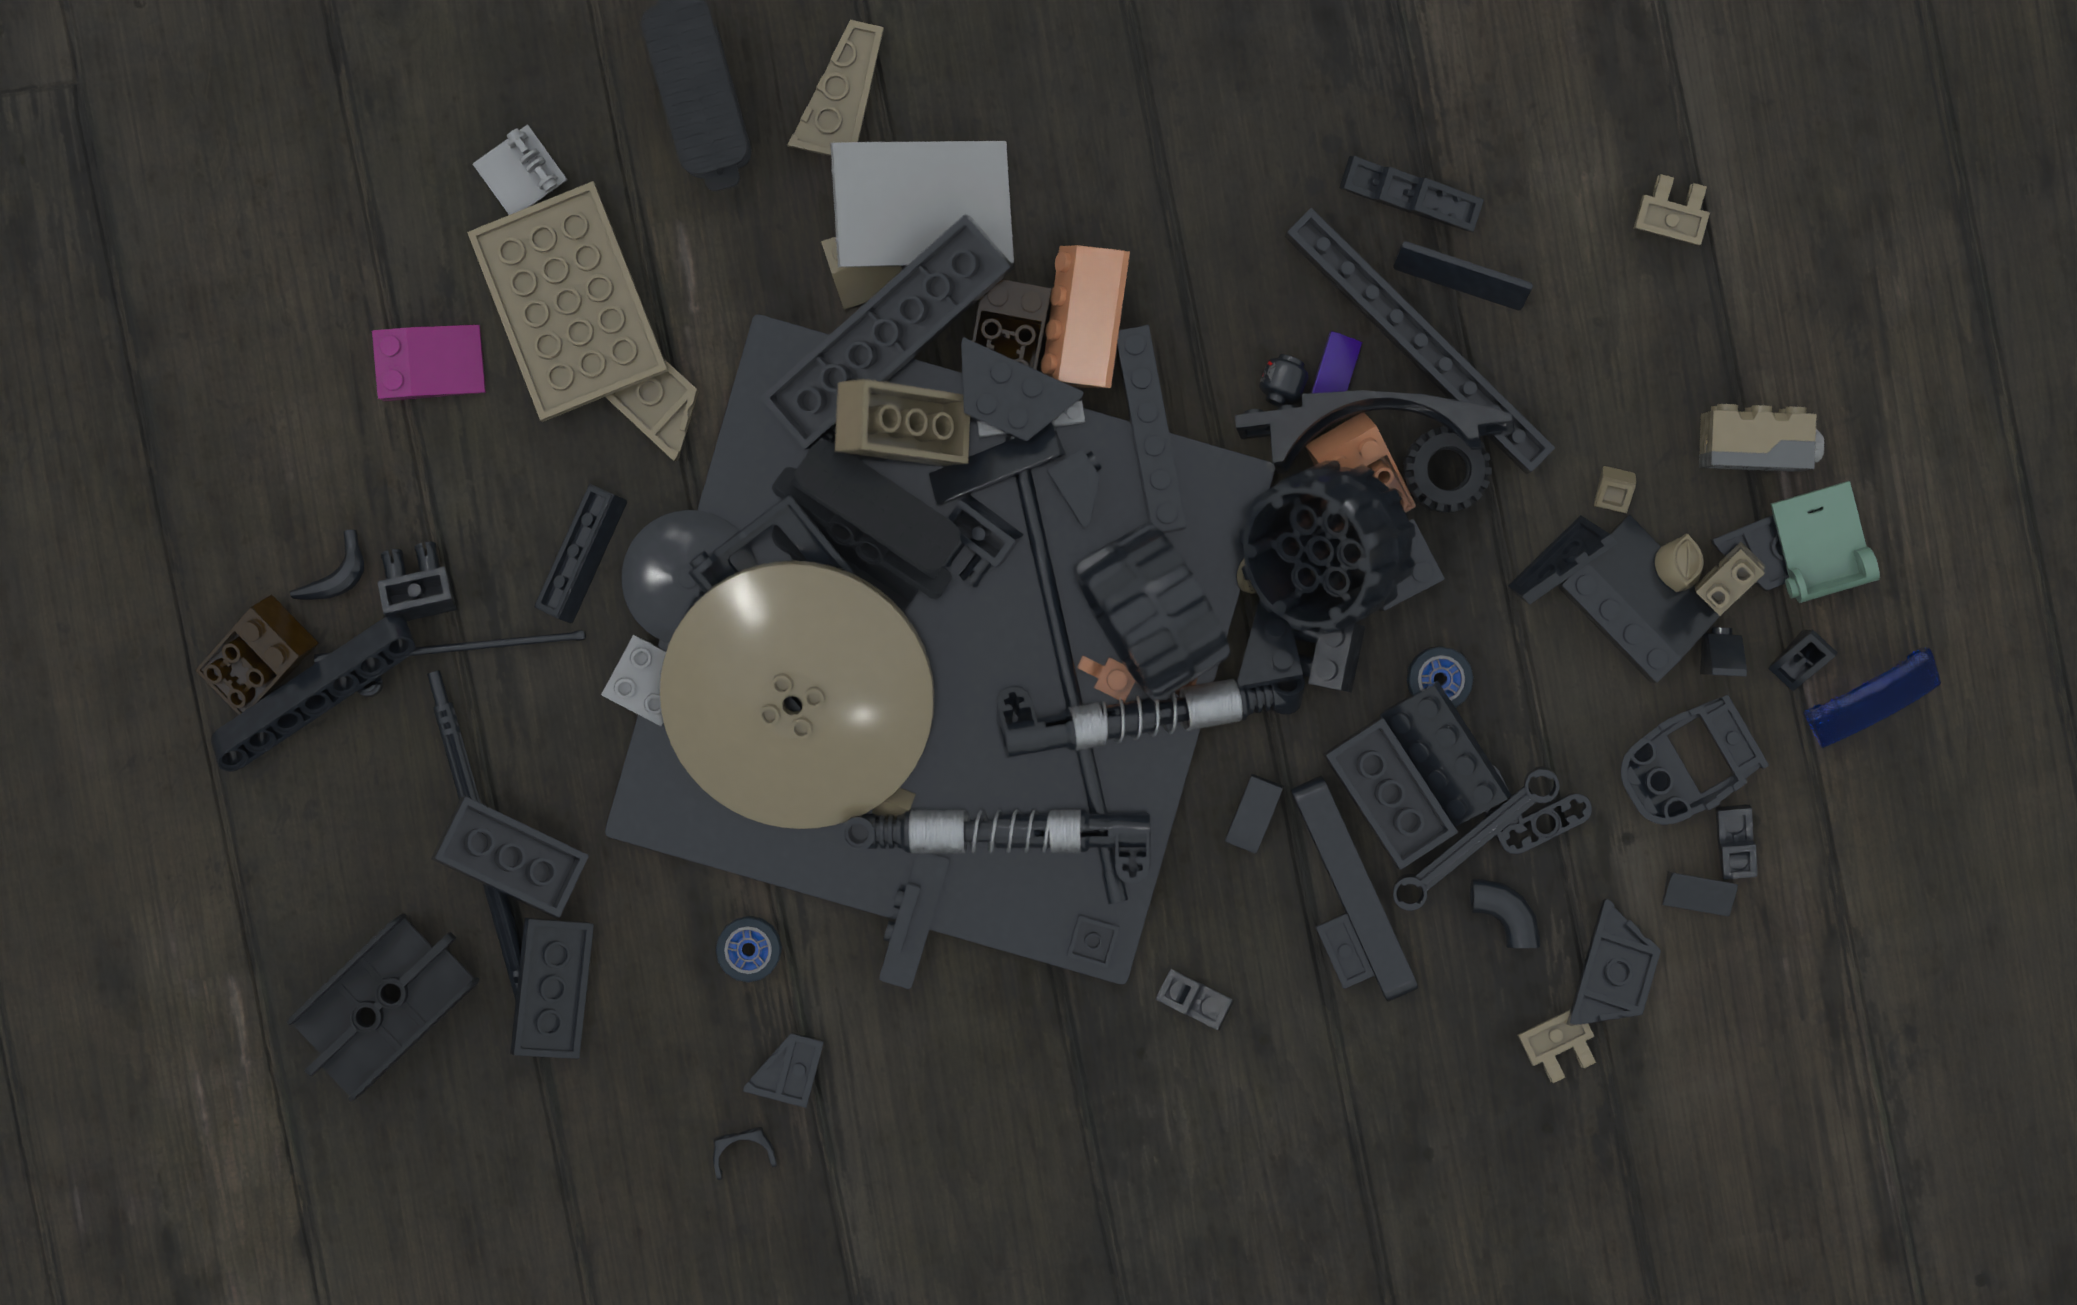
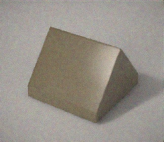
M899 787L894 794L875 807L872 813L878 816L886 815V819L889 818V815H894L895 819H897L898 815H902L905 811L910 810L916 794Z

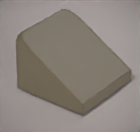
M1603 466L1594 506L1627 514L1636 487V474Z

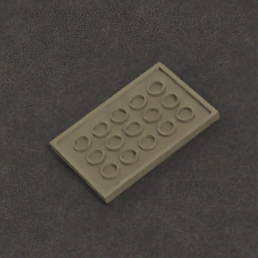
M594 181L467 232L539 419L542 422L669 371Z

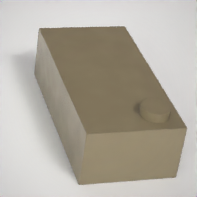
M865 379L838 382L835 452L937 466L968 464L970 417L964 415L963 394Z

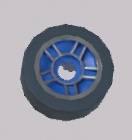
M1445 647L1425 649L1414 658L1408 668L1407 684L1410 694L1413 695L1433 684L1435 674L1441 672L1444 676H1447V681L1441 686L1456 708L1467 699L1472 691L1474 678L1471 665L1462 654L1454 649Z
M753 916L737 918L728 924L718 937L716 946L718 963L724 972L735 980L743 982L758 981L769 975L779 962L782 951L780 936L773 925L762 918ZM752 943L755 946V953L752 956L742 952L744 944Z

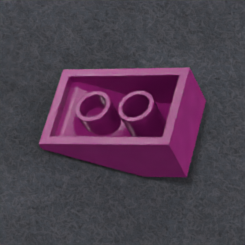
M480 325L372 330L378 399L382 401H396L486 393Z

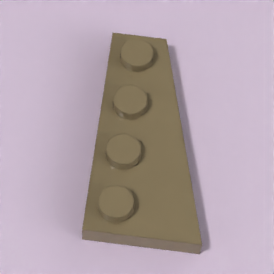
M855 20L849 21L825 73L821 77L794 134H792L787 144L788 147L831 156L830 143L859 142L884 27Z

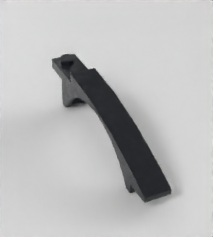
M1365 390L1302 394L1303 407L1283 405L1273 411L1264 412L1261 409H1250L1245 411L1244 414L1235 415L1236 429L1241 439L1271 436L1273 464L1277 473L1288 472L1302 449L1324 429L1349 416L1368 411L1403 410L1427 416L1451 429L1471 450L1482 449L1481 436L1515 432L1511 413L1483 405L1425 394Z

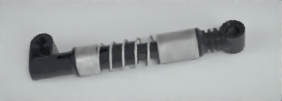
M1302 677V679L1247 689H1238V678L1221 680L1191 687H1181L1179 698H1176L1174 691L1171 693L1172 699L1159 701L1152 700L1151 698L1141 700L1140 696L1137 695L1136 701L1123 703V700L1120 698L1119 704L1106 706L1104 701L1102 702V707L1098 703L1085 704V706L1079 705L1063 709L1060 714L1036 718L1031 697L1026 690L1020 687H1008L1003 689L997 697L996 723L1007 758L1065 747L1070 751L1088 749V747L1104 746L1106 740L1110 739L1121 743L1123 738L1127 736L1138 740L1140 735L1144 733L1155 737L1161 725L1169 734H1172L1178 722L1185 730L1189 731L1191 729H1201L1224 723L1240 722L1241 720H1246L1254 712L1261 713L1262 710L1267 712L1270 711V708L1280 714H1292L1300 709L1302 704L1305 679ZM1013 711L1018 716L1017 722H1012ZM1173 723L1172 730H1168L1166 724Z
M957 809L955 811L911 810L898 815L897 819H895L894 815H889L888 819H886V815H881L880 819H878L877 815L863 814L861 816H854L845 822L841 830L843 843L846 847L855 851L877 849L878 845H880L881 849H886V845L889 846V849H894L895 845H897L898 849H903L906 853L912 854L914 852L919 854L924 852L926 854L931 852L936 854L938 852L943 854L959 852L961 854L966 852L967 842H970L972 853L975 852L976 842H987L990 854L993 851L994 842L996 848H1006L1007 853L1011 851V848H1024L1025 853L1028 852L1029 848H1041L1043 853L1046 852L1047 848H1050L1052 853L1087 852L1090 848H1115L1116 873L1122 881L1128 884H1137L1145 880L1151 865L1150 814H1089L1086 810L1080 809L1075 811L1073 809L1068 811L1066 809H1058V811L1052 809L1049 814H1039L1034 809L1031 814H1021L1016 809L1013 814H1003L1001 810H998L995 813L994 821H988L985 812L980 810L976 821H970L969 815L964 809L962 811ZM981 813L984 821H979ZM852 825H864L868 830V838L865 840L854 838L851 832ZM1083 830H1108V832H1083ZM1120 848H1146V852H1137L1136 862L1143 865L1138 867L1137 872L1133 873L1129 866H1124V864L1129 862L1130 852H1120Z

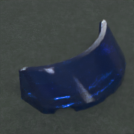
M1920 648L1910 653L1906 660L1898 662L1895 667L1841 696H1836L1823 705L1818 704L1805 710L1803 714L1821 747L1824 748L1887 718L1939 686L1941 680L1933 653L1930 648Z

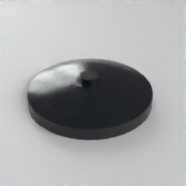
M682 510L668 513L645 526L630 544L622 566L624 598L636 621L654 637L670 643L675 630L686 613L705 594L688 574L692 568L689 562L704 550L707 554H710L739 532V530L719 516L697 510ZM749 542L730 556L731 563L739 572L758 566Z

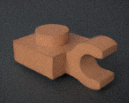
M1082 656L1076 667L1098 678L1093 688L1118 700L1121 698L1124 703L1135 683V680L1124 664L1110 657L1107 658L1103 666Z

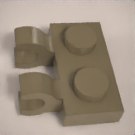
M1663 174L1658 175L1653 190V197L1642 195L1634 229L1701 246L1710 212L1700 210L1707 186L1696 183L1690 184L1686 205H1681L1668 201L1674 177Z
M1571 1009L1517 1034L1532 1066L1542 1062L1545 1072L1552 1083L1565 1078L1555 1056L1570 1048H1573L1581 1067L1586 1068L1596 1063L1586 1043L1587 1040L1595 1036L1589 1024L1567 1025Z

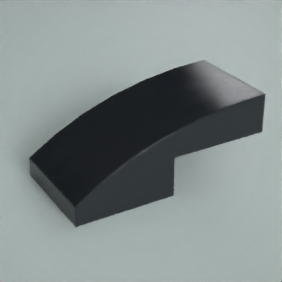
M1251 774L1240 799L1236 814L1226 834L1225 842L1256 854L1276 808L1283 786Z
M1749 804L1716 807L1718 848L1723 880L1757 877L1756 844L1753 841L1752 807Z
M1170 969L1156 997V1000L1216 1030L1221 1029L1234 1002V999L1173 969Z

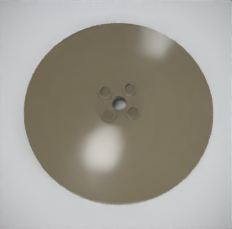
M780 561L761 564L742 570L713 586L689 609L675 630L665 654L660 678V702L665 729L678 759L689 775L711 797L730 810L754 821L782 828L809 829L832 826L846 822L851 817L861 816L883 803L906 781L917 765L930 734L934 715L935 693L930 662L917 631L906 615L890 598L864 579L836 567L815 562ZM788 696H796L801 700L803 707L796 712L790 711L785 707L784 699Z

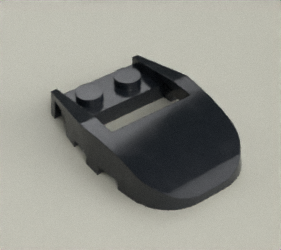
M1725 695L1674 715L1635 743L1626 752L1622 760L1621 780L1632 803L1646 819L1657 824L1668 825L1689 819L1691 815L1706 809L1711 810L1721 804L1720 801L1747 783L1746 778L1759 768L1765 769L1769 764L1729 695ZM1698 717L1702 720L1733 774L1702 793L1698 790L1667 736Z

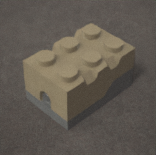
M1735 404L1711 406V411L1701 414L1699 468L1787 472L1812 470L1815 468V462H1819L1824 454V437L1816 429L1817 414L1806 413V407H1786V409H1779V413H1773L1772 406L1753 405L1745 408V412L1738 411V405Z

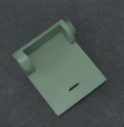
M1850 481L1770 503L1789 578L1785 579V584L1790 598H1796L1799 603L1880 579L1876 557L1872 549L1866 546Z

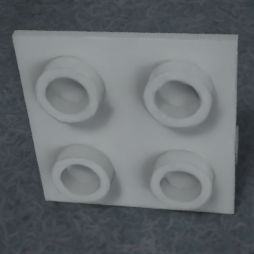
M528 124L520 130L518 128L512 130L507 134L508 139L473 163L476 170L509 215L532 206L567 181V178Z
M633 635L601 695L662 726L664 721L660 702V678L666 652L652 643Z

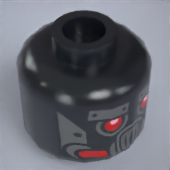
M1280 354L1278 358L1270 359L1259 383L1260 390L1267 395L1265 400L1278 407L1286 403H1297L1301 398L1309 377L1308 372L1303 368L1305 364L1301 360L1285 354Z

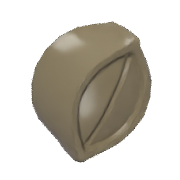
M1687 533L1678 539L1664 544L1656 553L1655 568L1658 576L1675 592L1693 587L1702 575L1704 566L1703 554L1696 542Z

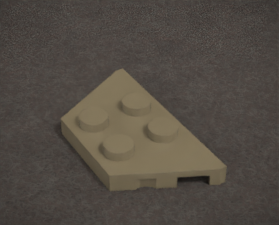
M665 360L668 372L608 395L606 398L676 462L680 457L699 390Z

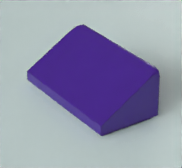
M1331 331L1311 393L1347 391L1362 342Z

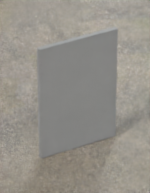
M1006 141L830 143L838 267L908 266L965 214L971 216L1011 263H1014Z

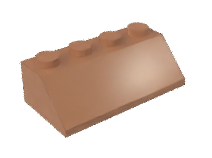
M1079 245L1059 247V253L1055 259V282L1050 294V318L1045 329L1047 337L1045 354L1041 360V371L1043 374L1072 387L1111 388L1130 252Z

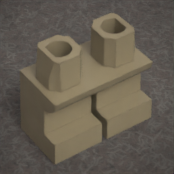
M1740 542L1719 562V567L1716 565L1694 586L1695 591L1721 616L1765 574L1763 570L1765 565Z

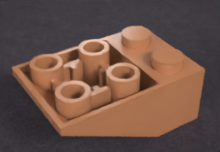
M1364 412L1333 428L1305 446L1314 465L1328 460L1339 461L1340 467L1356 468L1364 465L1375 471L1373 476L1384 483L1389 489L1396 488L1403 498L1400 500V503L1405 513L1416 507L1377 426Z

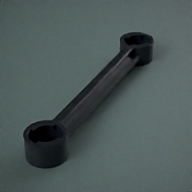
M1544 766L1531 769L1525 776L1524 786L1416 875L1404 874L1400 876L1393 885L1395 903L1407 911L1417 910L1422 907L1427 899V891L1533 804L1536 802L1547 803L1553 800L1559 792V781L1556 774L1550 768ZM1533 776L1535 778L1545 776L1550 780L1553 778L1554 786L1548 795L1538 796L1535 793H1531L1529 781ZM1401 884L1403 886L1407 884H1413L1417 887L1421 886L1422 895L1417 902L1408 904L1400 900L1397 892L1398 887Z

